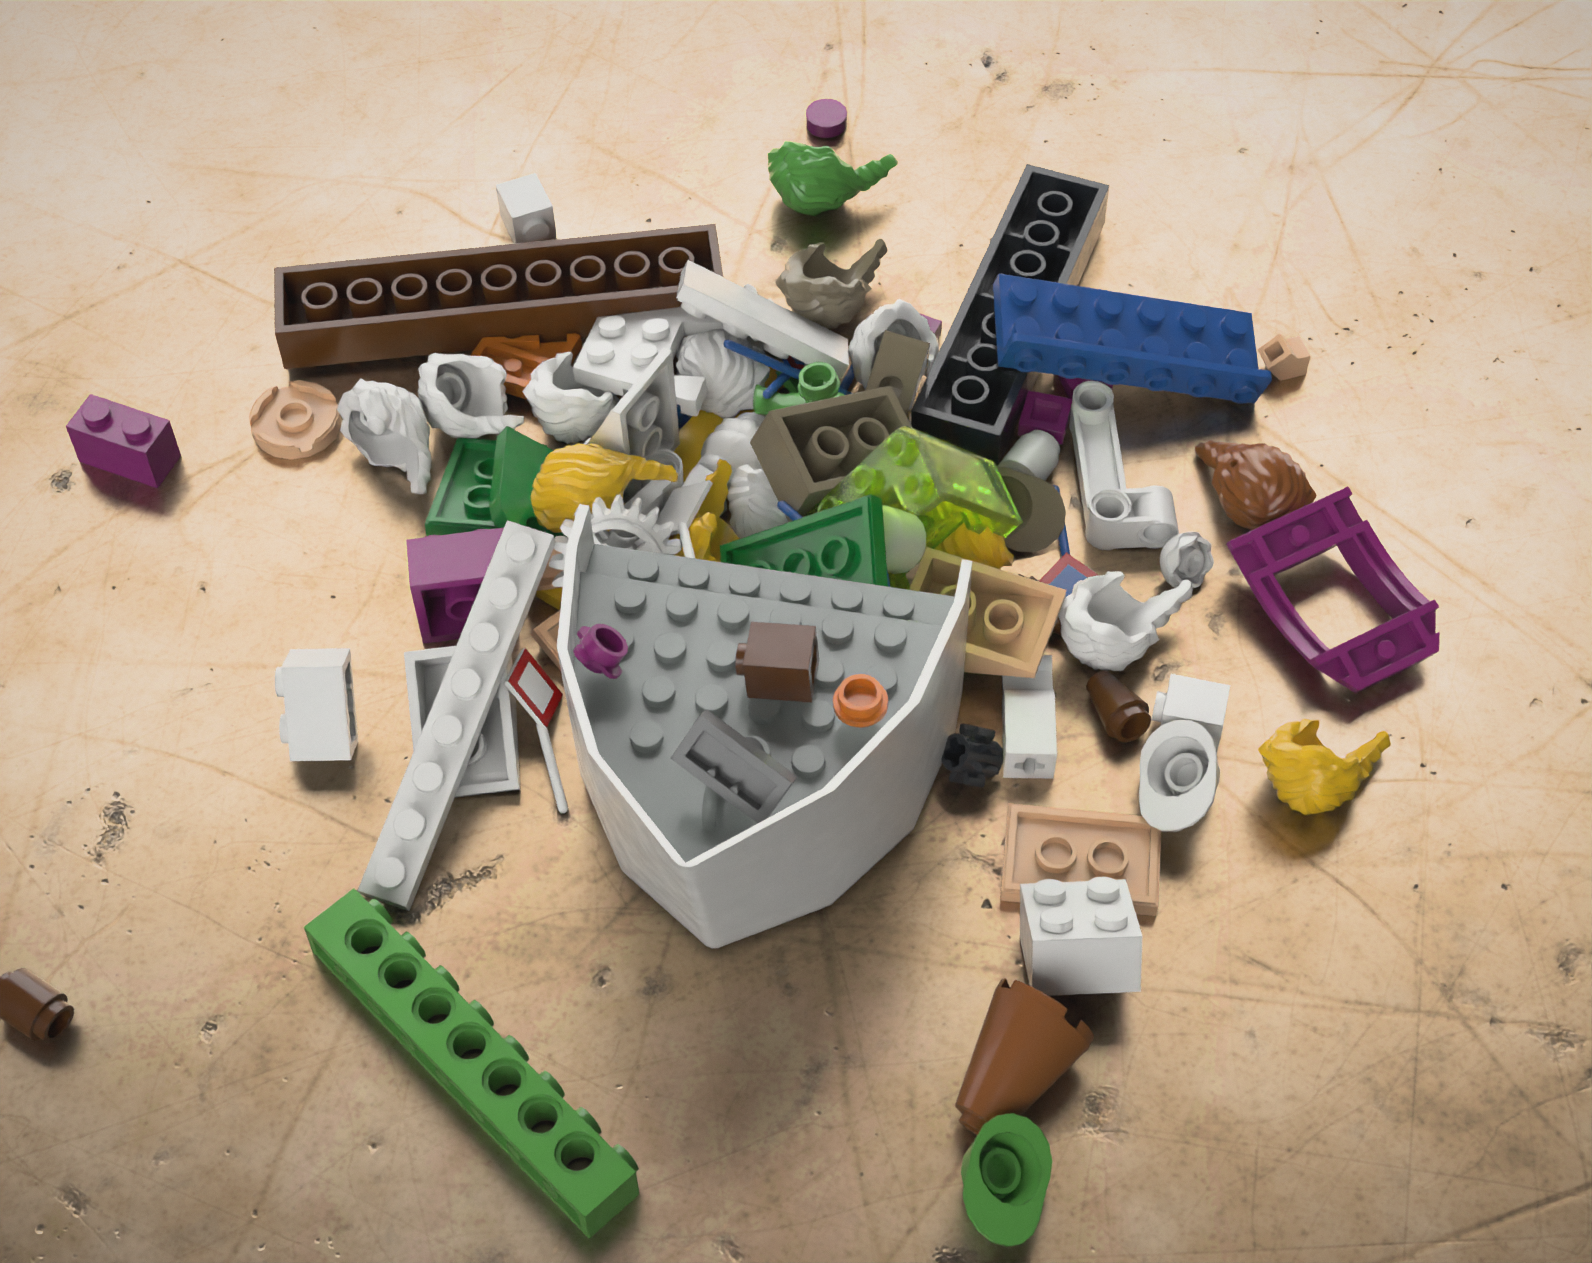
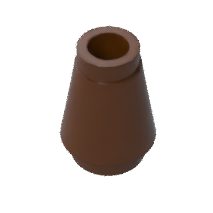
M1109 671L1097 672L1088 680L1086 690L1089 692L1109 736L1117 738L1121 742H1130L1139 738L1147 731L1151 724V716L1149 715V706L1144 700Z

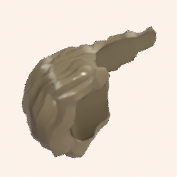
M882 238L877 239L874 246L853 263L850 269L840 268L830 262L824 256L825 243L823 242L810 244L807 249L794 253L786 262L785 270L775 281L785 296L787 306L791 308L792 312L829 330L836 329L842 323L851 322L852 317L861 311L865 296L872 289L869 283L875 278V270L881 265V258L888 252L887 245Z

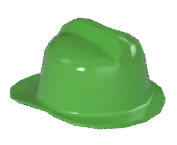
M1010 1113L997 1115L982 1126L975 1141L964 1154L962 1161L963 1201L967 1215L981 1235L990 1242L1005 1247L1020 1245L1034 1234L1040 1220L1051 1176L1053 1161L1050 1145L1042 1130L1027 1117Z

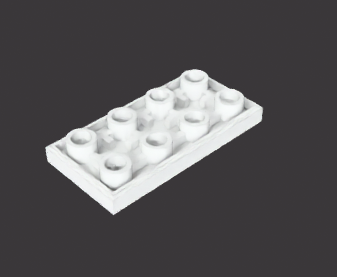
M687 260L681 272L676 297L678 301L682 302L681 308L684 311L700 319H705L707 315L723 322V329L731 335L740 339H747L749 335L763 342L764 349L778 358L787 359L790 355L804 362V367L813 362L828 363L835 369L840 379L843 378L849 366L847 338Z

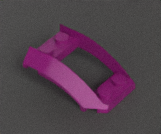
M1347 486L1228 541L1226 545L1257 600L1290 644L1315 669L1352 692L1358 693L1439 652L1440 631L1436 633V610L1439 608V605L1435 599L1428 600L1399 569L1380 542L1369 521L1361 519L1349 498L1353 494ZM1338 547L1355 576L1392 620L1329 649L1301 618L1274 576Z

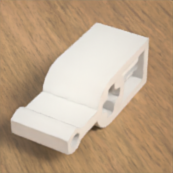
M1043 655L1035 678L1002 675L1003 778L1054 779L1057 742L1052 655Z

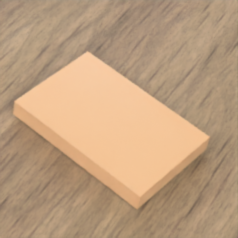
M1008 803L1000 901L1020 903V884L1037 883L1044 879L1076 882L1089 881L1096 877H1109L1115 880L1126 879L1136 914L1156 916L1159 902L1161 831L1151 827L1143 816Z

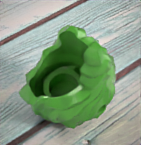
M785 141L780 148H773L768 153L769 181L781 196L783 203L798 213L813 216L823 211L838 209L847 200L854 198L860 191L865 192L871 186L876 185L881 179L886 178L888 172L898 165L897 159L892 154H888L880 160H872L854 170L831 147H813L792 141Z

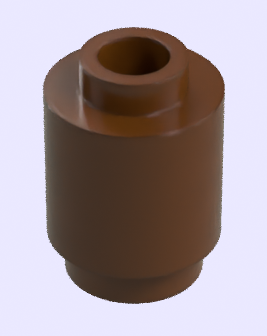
M20 968L14 972H6L0 977V1018L34 1041L42 1039L46 1043H51L64 1033L74 1016V1007L68 1004V998L64 993L26 968Z

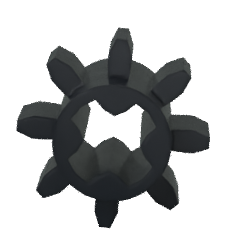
M962 723L960 724L959 733L948 736L941 760L944 767L951 771L949 776L951 782L983 788L985 786V777L990 778L998 775L1003 764V748L998 742L993 741L996 733L995 730Z

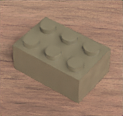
M891 386L771 410L750 441L778 502L781 500L785 501L803 517L870 494L882 498V501L908 496L932 466ZM786 516L788 522H791L792 520Z

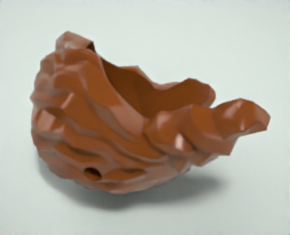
M1212 440L1206 443L1200 442L1195 446L1197 456L1207 466L1215 470L1212 485L1217 491L1220 503L1227 517L1236 524L1251 531L1314 502L1317 494L1309 484L1306 472L1303 471L1299 463L1292 460L1289 453L1282 452L1278 447L1268 446L1265 443L1248 445L1244 443L1215 442Z

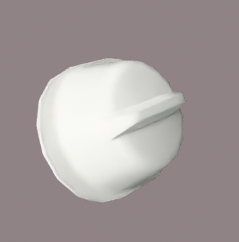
M1173 720L1161 725L1148 737L1141 750L1139 804L1141 815L1151 827L1160 831L1177 832L1194 825L1205 816L1214 802L1221 770L1217 760L1213 737L1202 725L1191 720Z

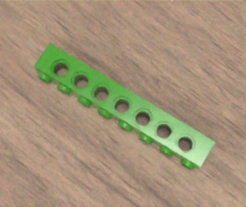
M353 888L305 925L304 930L312 952L589 1239L639 1195L636 1171L639 1168L629 1152L619 1144L612 1148L599 1135L602 1131L593 1116L583 1107H579L575 1111L563 1099L565 1093L557 1080L545 1070L538 1074L527 1063L529 1056L522 1045L511 1035L503 1038L492 1027L494 1021L487 1010L476 1000L468 1003L458 993L460 988L453 976L443 966L439 965L434 969L424 959L426 953L412 934L406 931L400 935L391 926L393 923L392 918L378 900L373 898L368 902ZM368 947H380L371 954H360ZM400 981H414L408 987L402 989L393 988ZM434 1015H448V1017L440 1023H427L428 1019H430ZM468 1050H483L482 1054L474 1059L460 1058ZM513 1084L519 1086L510 1095L500 1096L495 1094L504 1085ZM547 1120L556 1123L547 1132L536 1133L530 1130L540 1121ZM579 1157L589 1158L593 1161L583 1170L574 1171L567 1168V1165L572 1160Z

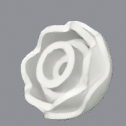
M1188 531L1179 533L1167 541L1161 551V572L1166 581L1174 588L1187 579L1191 582L1193 588L1199 587L1203 582L1205 574L1213 568L1212 544L1204 539L1199 532Z

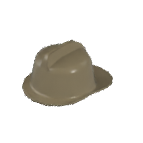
M990 466L979 470L968 480L960 494H965L966 488L969 485H973L984 495L985 501L992 509L995 526L1003 531L1005 545L1010 549L1024 552H1035L1045 549L1058 539L1065 526L1066 509L1063 498L1055 487L1041 478L1007 467Z

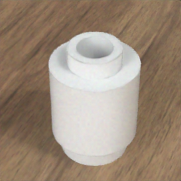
M1034 430L1022 435L998 466L1007 467L1045 481L1058 464L1060 447L1056 439L1049 433Z

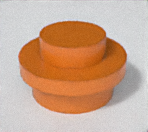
M855 674L843 680L836 689L833 696V709L838 719L852 727H869L881 721L887 713L888 695L884 687L874 677L866 674Z

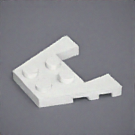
M681 307L597 317L573 366L575 382L624 396L664 347L672 350L674 359L684 336H692L712 329L722 330L723 322L708 315L705 319L697 318L684 311ZM674 375L676 404L680 405L681 413L698 416L707 394L706 377Z

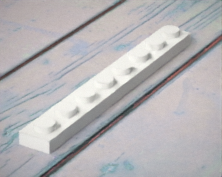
M507 520L357 890L361 895L410 911L555 546L554 535Z

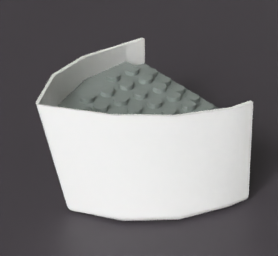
M579 504L566 547L557 652L580 775L621 870L704 945L712 949L720 948L832 905L913 830L942 764L941 758L947 738L954 734L956 730L963 691L972 561L962 559L955 596L594 544L590 506ZM751 622L816 626L819 665L812 703L747 698L744 676L736 675L735 663L738 644L747 643ZM595 624H606L617 630L626 640L628 652L619 663L622 674L617 679H610L603 673L598 674L588 670L575 657L573 649L580 642L577 632L582 626L592 627ZM855 674H866L874 677L884 687L888 695L887 713L881 721L869 727L849 726L838 719L833 709V696L836 689L843 680ZM706 709L742 736L758 740L762 744L765 753L798 776L770 817L760 823H756L670 759L699 715Z

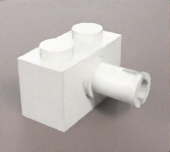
M290 649L282 666L277 667L275 671V692L277 697H284L285 713L280 716L279 734L281 743L288 744L290 761L351 760L358 743L351 649Z

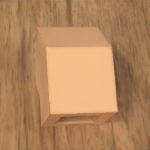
M1280 333L1257 349L1267 369L1280 381L1307 374L1311 355L1300 336L1286 339Z

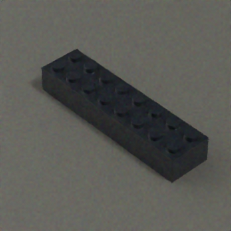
M1030 164L1026 165L911 410V426L924 451L984 468L1000 464L1021 417L1028 390L1032 391L1040 372H1021L1017 369L998 366L993 283L998 274L1078 286L1105 224L1110 185Z

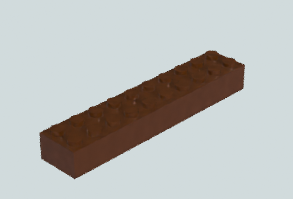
M716 224L275 267L274 328L284 369L430 355L433 353L474 350L483 337L504 336L513 339L526 335H539L540 343L567 341V334L576 333L581 335V339H586L597 317L681 307L682 302L678 301L676 297L681 272L687 260L724 277Z

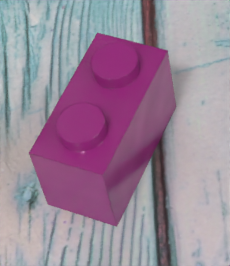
M93 394L87 397L65 426L79 462L155 488L161 485L181 457L170 420Z

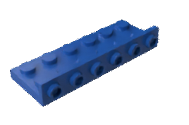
M998 274L993 283L999 367L1013 368L1021 372L1060 375L1069 379L1081 378L1102 381L1110 385L1122 384L1143 387L1152 391L1164 390L1190 394L1193 397H1212L1232 400L1235 403L1255 404L1272 381L1271 371L1259 369L1253 319L1250 312Z

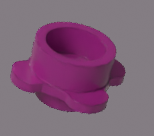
M595 624L592 627L582 626L577 632L580 642L573 649L575 657L588 670L598 674L603 673L610 679H617L622 674L619 663L628 652L626 640L617 630L606 624Z

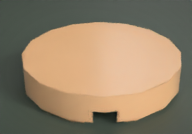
M303 380L290 381V386L278 389L276 385L266 390L255 400L249 413V422L253 439L261 450L278 458L290 460L306 458L325 450L337 438L342 422L341 415L337 410L336 398L329 389L315 382Z

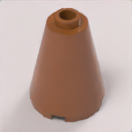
M1006 978L1001 979L995 988L955 1103V1107L962 1113L958 1120L960 1124L978 1135L982 1126L997 1115L1014 1113L1022 1116L1089 1049L1094 1040V1034L1090 1028L1081 1020L1075 1029L1064 1017L1068 1009L1043 992L1017 980L1009 987Z

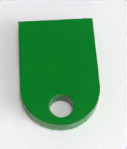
M509 426L503 429L497 436L489 501L490 515L495 527L504 528L508 520L552 534L554 538L556 536H565L563 532L554 533L546 527L539 525L531 503L534 479L540 472L541 465L544 463L547 455L554 450Z

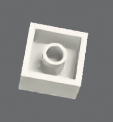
M1096 877L1089 881L1076 882L1044 879L1037 883L1020 884V942L1031 987L1048 996L1141 992L1142 933L1126 879L1115 880L1109 877Z

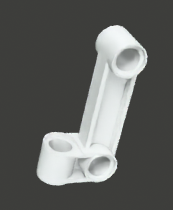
M1099 381L1083 382L1073 391L1069 428L1073 437L1087 541L1092 546L1101 550L1138 547L1162 548L1167 541L1179 534L1173 494L1164 486L1126 487L1113 407L1114 394L1106 384Z

